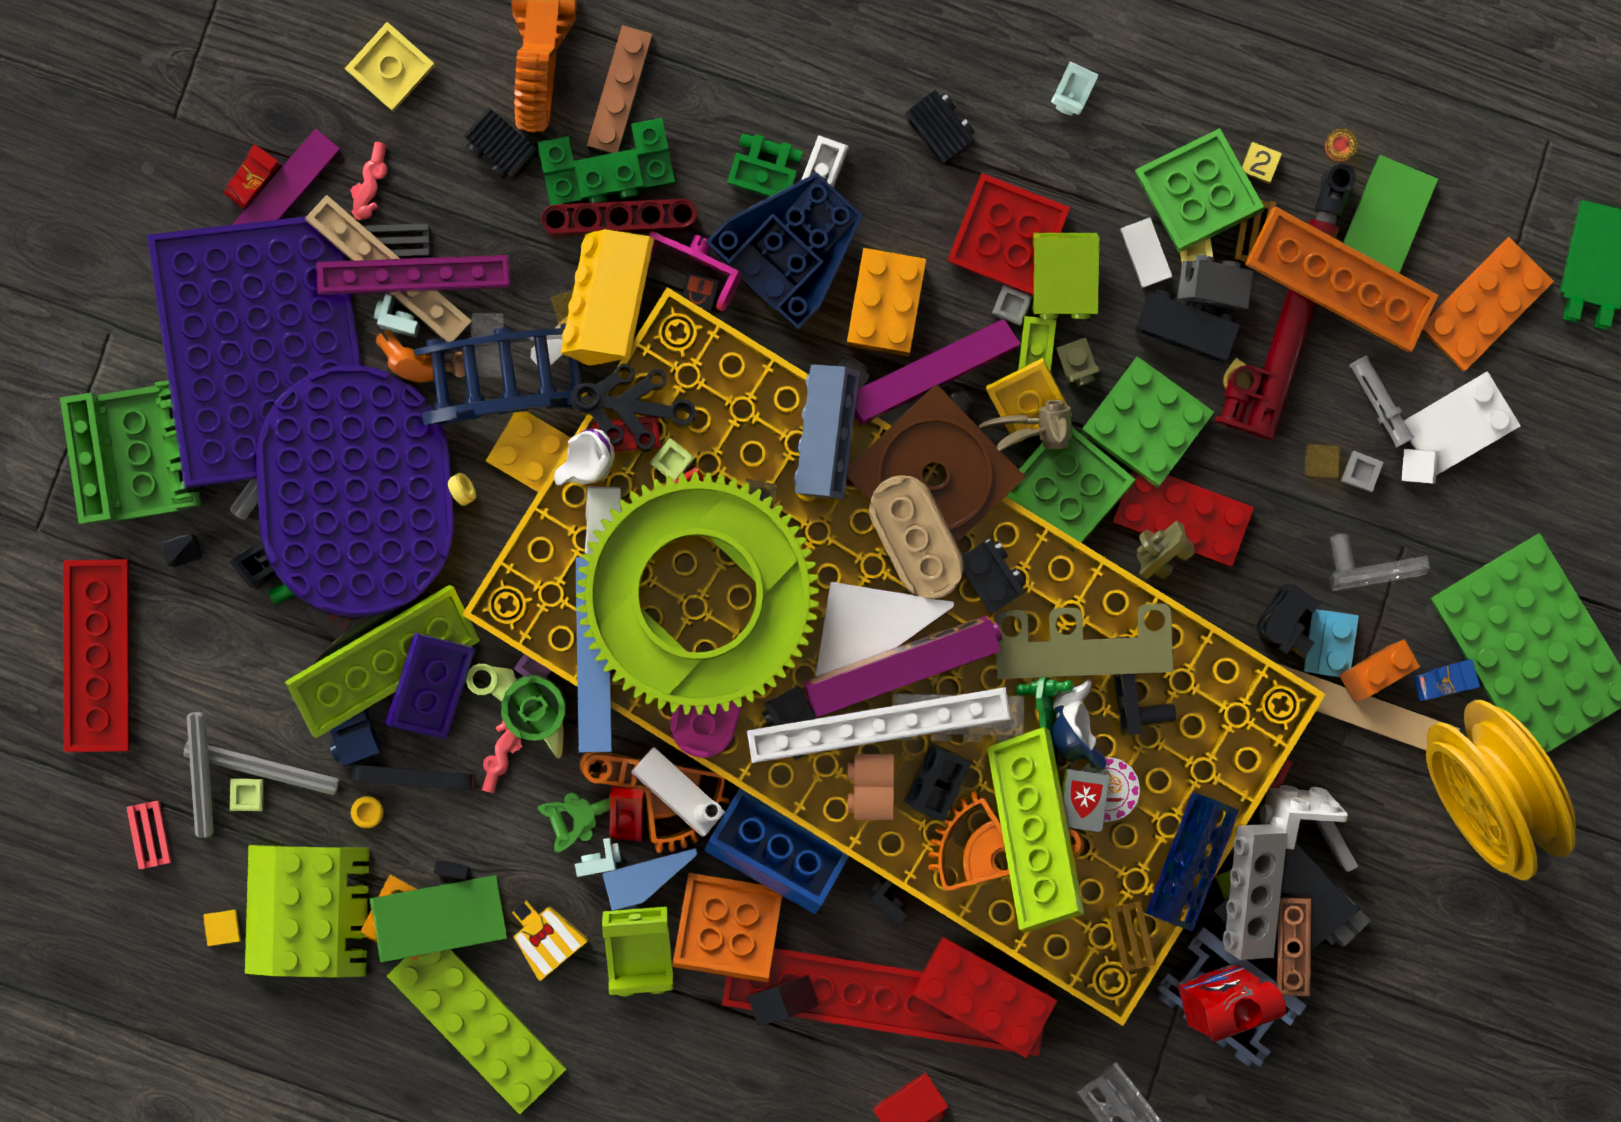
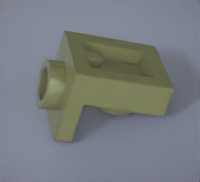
M1086 337L1055 349L1068 385L1076 382L1077 387H1081L1095 381L1094 375H1097L1100 369L1095 364Z

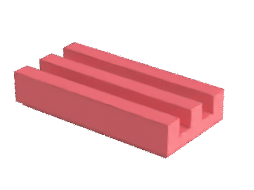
M160 800L126 807L139 870L172 863ZM153 808L163 857L161 859H157L148 809ZM137 811L141 812V818L150 861L147 862L145 858L136 813Z

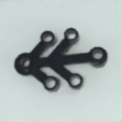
M628 364L619 365L613 374L596 385L591 383L579 384L571 394V404L578 413L591 415L606 435L611 431L619 433L618 439L610 440L613 447L622 443L623 431L619 426L612 424L603 409L615 410L636 438V446L642 452H648L654 448L655 436L651 431L644 428L635 414L669 419L675 426L680 428L691 426L696 418L695 406L692 402L685 399L675 401L672 406L638 400L652 390L659 391L665 387L666 375L659 369L651 370L647 378L618 397L606 394L619 384L627 386L633 382L634 369ZM626 370L631 375L627 379H622L619 377V373ZM653 376H660L663 379L660 384H653L650 380ZM589 395L593 398V401L590 404H584L581 402V399ZM685 411L689 414V417L686 420H680L677 418V414ZM645 436L651 439V443L646 446L639 442Z

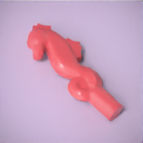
M374 143L371 160L365 163L363 167L364 183L361 184L359 182L350 189L354 199L351 212L355 220L361 221L370 218L372 212L378 208L375 202L369 203L378 190L376 179H382L387 174V166L384 163L387 145L384 143Z
M504 721L496 727L498 732L506 731L495 745V756L490 755L483 762V768L487 774L482 790L490 793L495 792L499 776L506 773L508 769V752L514 753L522 748L521 739L507 729Z

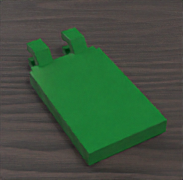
M1585 200L1579 202L1559 292L1564 294L1563 297L1567 298L1563 316L1564 321L1576 323L1577 320L1579 321L1584 302L1598 305L1594 328L1607 330L1612 325L1615 309L1620 310L1621 209Z

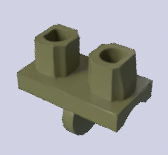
M1175 521L1165 531L1159 530L1155 534L1150 530H1145L1140 534L1139 538L1142 545L1137 549V558L1141 564L1140 575L1148 579L1154 574L1161 579H1165L1172 573L1174 566L1171 559L1175 555L1181 560H1188L1194 555V544L1185 535L1182 523Z

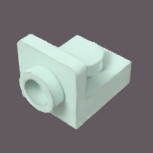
M385 294L384 301L379 300L376 305L374 319H378L377 325L384 330H392L395 333L417 338L420 325L418 322L413 321L414 316L401 311H396L395 315H391L395 299L392 295Z
M611 838L603 839L606 858L601 859L600 853L581 856L582 862L575 864L577 877L616 870V863L621 862L618 843L612 844Z

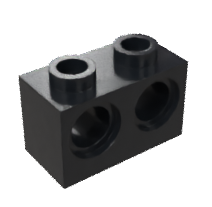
M931 742L904 802L917 811L944 822L972 762L953 751Z

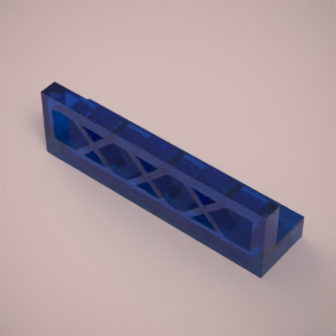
M1192 792L1146 914L1193 932L1239 810ZM1222 810L1226 814L1221 826L1217 828L1216 821ZM1211 843L1212 850L1210 856L1205 858L1204 852L1207 845ZM1200 873V882L1197 887L1193 888L1194 878ZM1188 904L1189 910L1185 921H1181L1179 917L1182 909Z

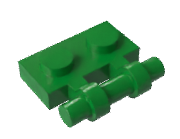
M742 133L739 145L751 149L748 156L736 152L727 185L771 197L793 185L797 171L787 168L786 163L788 160L800 163L803 151L791 148L792 144L783 142L781 145L765 140V136L759 134L751 136ZM760 152L777 156L776 164L758 159Z

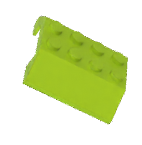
M249 845L245 974L293 977L366 976V962H350V958H367V950L361 948L346 950V938H366V935L361 933L360 930H351V926L364 925L368 917V898H352V894L368 893V886L364 884L348 886V874L364 875L369 873V866H353L354 861H369L368 847Z

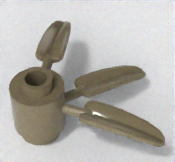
M1050 400L1045 402V406L1039 408V418H1028L1027 415L1004 416L985 421L978 427L982 430L1004 424H1039V429L1025 428L1002 439L997 446L999 452L1018 441L1040 435L1043 447L1062 449L1069 446V440L1072 438L1071 407L1065 405L1062 400Z

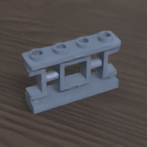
M1200 926L1194 933L1192 940L1186 945L1189 950L1198 956L1180 981L1166 972L1162 980L1155 986L1160 991L1157 998L1172 1009L1176 1004L1184 1009L1182 1000L1172 993L1169 987L1173 985L1179 989L1178 983L1205 974L1200 968L1209 955L1199 948L1202 944L1230 965L1237 963L1258 977L1261 983L1269 981L1276 987L1277 983L1248 960H1240L1224 951L1223 941ZM1283 995L1288 1009L1280 1019L1291 1026L1295 1017L1299 1016L1307 1005L1295 996ZM1273 1021L1255 1027L1257 1029L1247 1042L1257 1049L1254 1054L1232 1037L1219 1040L1217 1043L1223 1048L1228 1043L1238 1050L1234 1056L1248 1067L1252 1063L1261 1067L1264 1063L1263 1060L1266 1056L1268 1057L1271 1051L1259 1043V1040Z

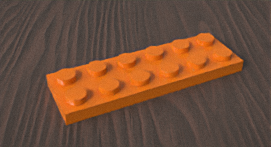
M1278 207L1271 209L1245 263L1246 266L1406 352L1413 351L1439 296Z

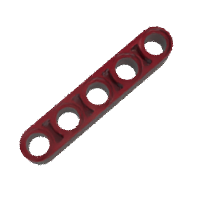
M687 199L557 204L548 206L541 216V222L547 234L557 238L584 237L587 233L605 229L631 234H649L651 231L655 233L686 232L695 227L698 219L696 207ZM681 208H687L692 213L691 219L685 223H680L674 218L676 211ZM651 209L660 213L658 222L655 224L645 223L643 215L646 211ZM624 211L629 216L628 221L621 226L613 224L611 217L615 212ZM590 212L595 214L597 220L593 226L584 227L579 223L584 213ZM554 214H561L565 217L563 226L557 229L549 227V218Z

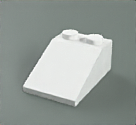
M1488 371L1404 420L1409 431L1414 436L1410 442L1415 450L1438 452L1436 475L1520 427L1519 422Z

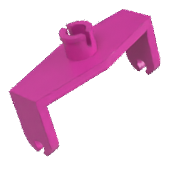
M651 231L649 236L654 238L650 261L658 245H661L696 263L729 276L716 304L717 310L724 312L742 278V274L738 270L707 256L710 247L706 243V238L701 239V236L694 235V239L690 247Z

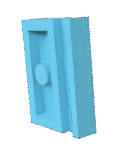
M1318 609L1311 613L1307 637L1315 643L1304 658L1302 672L1340 678L1339 674L1350 669L1359 615Z

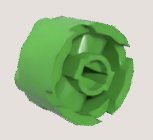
M542 674L526 675L515 680L506 690L501 703V716L507 729L516 737L532 741L542 740L553 735L561 726L567 711L566 697L561 687L553 679Z

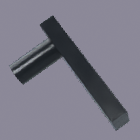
M1125 636V637H1117V638H1130V637H1129V636ZM1113 674L1122 736L1142 733V726L1176 722V709L1173 703L1139 707L1135 674Z

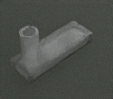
M1338 534L1330 537L1337 571L1333 572L1329 578L1332 591L1426 575L1430 569L1427 556L1355 568L1349 535Z

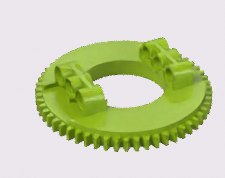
M693 472L691 482H687L684 474L680 473L679 481L676 484L669 475L666 477V486L664 487L656 479L654 480L653 491L642 485L643 496L639 497L633 491L630 492L631 504L621 499L619 501L622 508L621 512L611 508L609 512L613 518L612 522L605 519L600 521L605 531H593V534L599 539L598 543L587 542L586 544L593 550V554L582 555V558L589 563V566L579 567L578 571L587 577L586 579L577 580L576 583L585 588L584 592L576 594V598L586 601V604L577 607L578 612L587 613V617L579 621L580 625L590 626V629L583 636L584 638L595 639L589 646L590 650H601L595 660L597 662L608 661L603 669L604 672L607 673L615 669L616 673L612 680L616 683L624 678L625 682L622 688L624 691L635 686L633 697L636 699L643 693H647L645 703L648 705L657 698L658 709H663L666 703L670 702L671 712L675 713L679 705H683L684 714L689 715L692 706L696 707L698 715L703 714L705 706L709 707L712 714H716L717 704H721L725 712L729 711L730 701H733L740 708L742 707V697L745 696L751 703L754 701L753 691L756 690L764 696L766 694L764 689L765 683L775 688L777 686L773 678L775 675L785 679L786 674L782 667L787 666L793 669L795 665L790 659L791 655L796 657H802L803 655L797 648V645L807 646L809 643L802 634L813 633L814 629L808 626L806 622L816 620L817 616L809 612V609L818 607L819 602L810 599V596L819 593L818 588L809 586L810 583L818 580V575L808 574V571L816 566L815 562L805 561V558L812 554L811 549L801 550L800 547L807 541L805 537L795 539L794 536L800 530L798 525L788 528L787 525L791 521L792 516L789 514L780 518L779 515L783 507L779 505L771 509L770 506L773 500L771 496L760 501L762 491L759 488L753 494H749L750 484L747 482L741 489H738L736 478H733L729 485H725L724 475L720 474L716 483H714L711 473H707L704 481H700L697 472ZM690 536L709 537L756 582L755 609L746 628L729 644L707 652L686 651L640 605L641 580L651 559L671 542Z

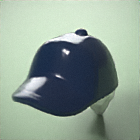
M1087 679L1082 685L1075 687L1072 692H1063L1055 698L1053 708L1057 719L1054 722L1051 735L1053 748L1057 749L1066 761H1077L1085 758L1097 771L1101 772L1106 767V760L1103 754L1095 747L1097 741L1091 734L1089 713L1083 703L1091 689V681Z

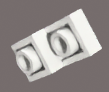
M587 486L585 514L587 520L586 544L587 542L598 543L599 539L593 534V531H605L600 521L605 519L612 522L613 518L609 512L611 508L621 512L619 503L621 500L620 487ZM585 545V553L593 554V550Z

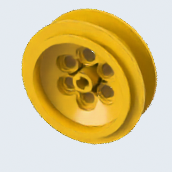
M1474 700L1466 706L1464 711V723L1468 738L1454 727L1442 722H1438L1428 729L1426 761L1429 773L1447 812L1475 851L1498 871L1508 873L1519 880H1528L1536 874L1538 866L1533 841L1543 850L1557 857H1566L1573 852L1576 843V818L1573 805L1556 768L1527 728L1506 710L1495 707L1483 700Z

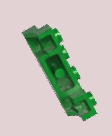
M658 118L631 124L636 149L575 161L569 136L537 142L550 206L585 202H608L607 198L620 196V200H627L638 197V192L676 185L663 119Z

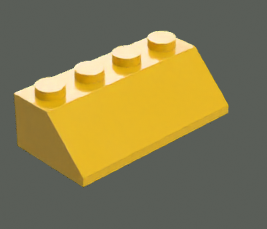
M606 229L585 234L581 244L579 266L575 273L572 299L568 306L567 323L562 334L563 342L560 353L589 366L630 358L654 238Z

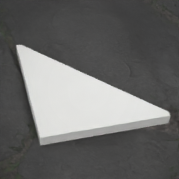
M831 582L815 677L897 648L954 606V602Z

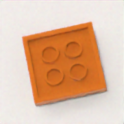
M689 873L672 967L768 982L782 895L761 884Z

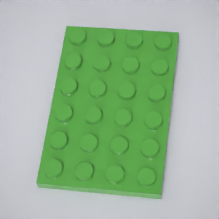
M1540 533L1429 598L1465 659H1472L1477 678L1493 705L1506 710L1519 720L1538 741L1545 753L1621 708V665Z

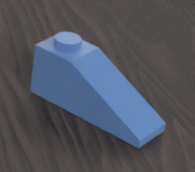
M697 848L602 873L612 911L617 909H639L638 904L647 900L698 854Z

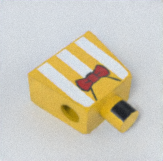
M526 900L512 912L524 927L513 937L539 981L544 979L589 940L550 906L538 914Z

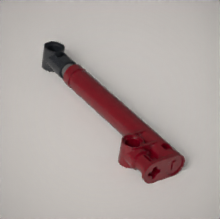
M1340 163L1323 173L1321 177L1322 187L1314 209L1317 212L1315 220L1310 219L1308 223L1337 239L1340 229L1335 226L1336 220L1341 219L1349 191L1356 182V174L1351 166ZM1334 172H1339L1343 175L1345 180L1343 187H1338L1333 183L1332 175ZM1288 288L1264 369L1244 365L1233 369L1229 373L1224 394L1226 401L1221 416L1215 417L1214 422L1263 439H1275L1316 307L1315 302ZM1240 372H1244L1250 377L1251 381L1247 389L1241 388L1237 383V376Z

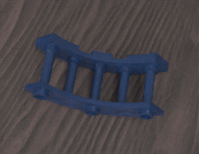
M566 323L561 324V328L512 332L511 327L498 328L493 330V335L446 343L445 339H433L426 341L427 347L414 349L415 356H431L437 404H434L435 410L422 413L423 424L448 425L478 419L483 414L498 412V415L527 412L529 411L528 408L546 407V410L573 408L571 404L572 391L576 386L584 383L582 362L568 356L572 386L569 387V391L557 392V388L553 387L547 340L562 339ZM534 341L540 388L537 389L538 394L521 396V392L517 391L511 343ZM498 345L504 393H501L502 398L485 401L484 396H481L475 348ZM462 351L468 398H465L466 404L454 406L449 398L444 354ZM589 395L581 399V402L584 404H590L593 401V398Z

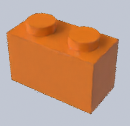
M1405 639L1385 647L1339 674L1353 701L1358 702L1418 669L1420 665Z

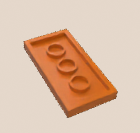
M1508 237L1428 317L1422 332L1464 372L1554 281Z

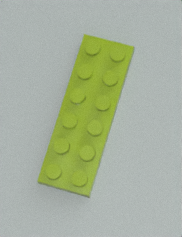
M446 586L285 681L313 737H320L396 691L415 632L472 646L480 641L471 621L462 615L465 609L453 586Z
M1042 727L987 747L1019 930L1027 933L1084 914L1050 730Z
M452 949L420 955L416 962L410 958H404L387 975L397 988L519 1115L567 1069Z

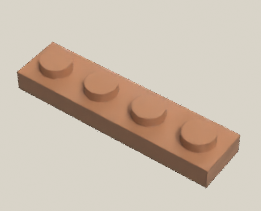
M622 25L587 143L588 148L608 154L620 151L653 34Z

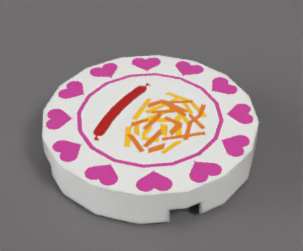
M1105 757L1106 767L1101 772L1097 771L1090 763L1086 764L1081 771L1110 775L1104 822L1120 820L1130 814L1138 802L1140 787L1138 777L1132 767L1120 759Z

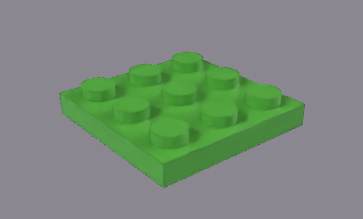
M1220 128L1135 170L1137 179L1178 253L1264 212V205Z
M1137 356L1083 427L1081 433L1156 488H1159L1211 418L1214 411Z
M1072 427V438L1069 440L1068 447L1048 449L1043 447V442L1019 469L1026 478L1006 497L1083 543L1133 486L1136 479ZM1067 546L1071 551H1075L1071 547Z

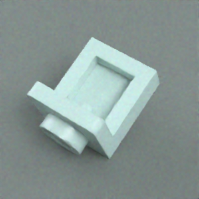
M1070 61L1051 102L1056 104V109L1064 114L1073 115L1075 113L1080 115L1098 78V74Z

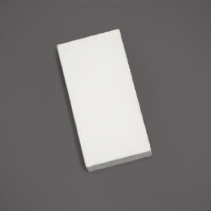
M1151 218L1120 228L1122 238L1142 289L1172 278Z

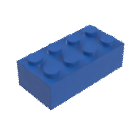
M741 788L737 791L704 849L705 852L813 914H816L849 857L846 853Z

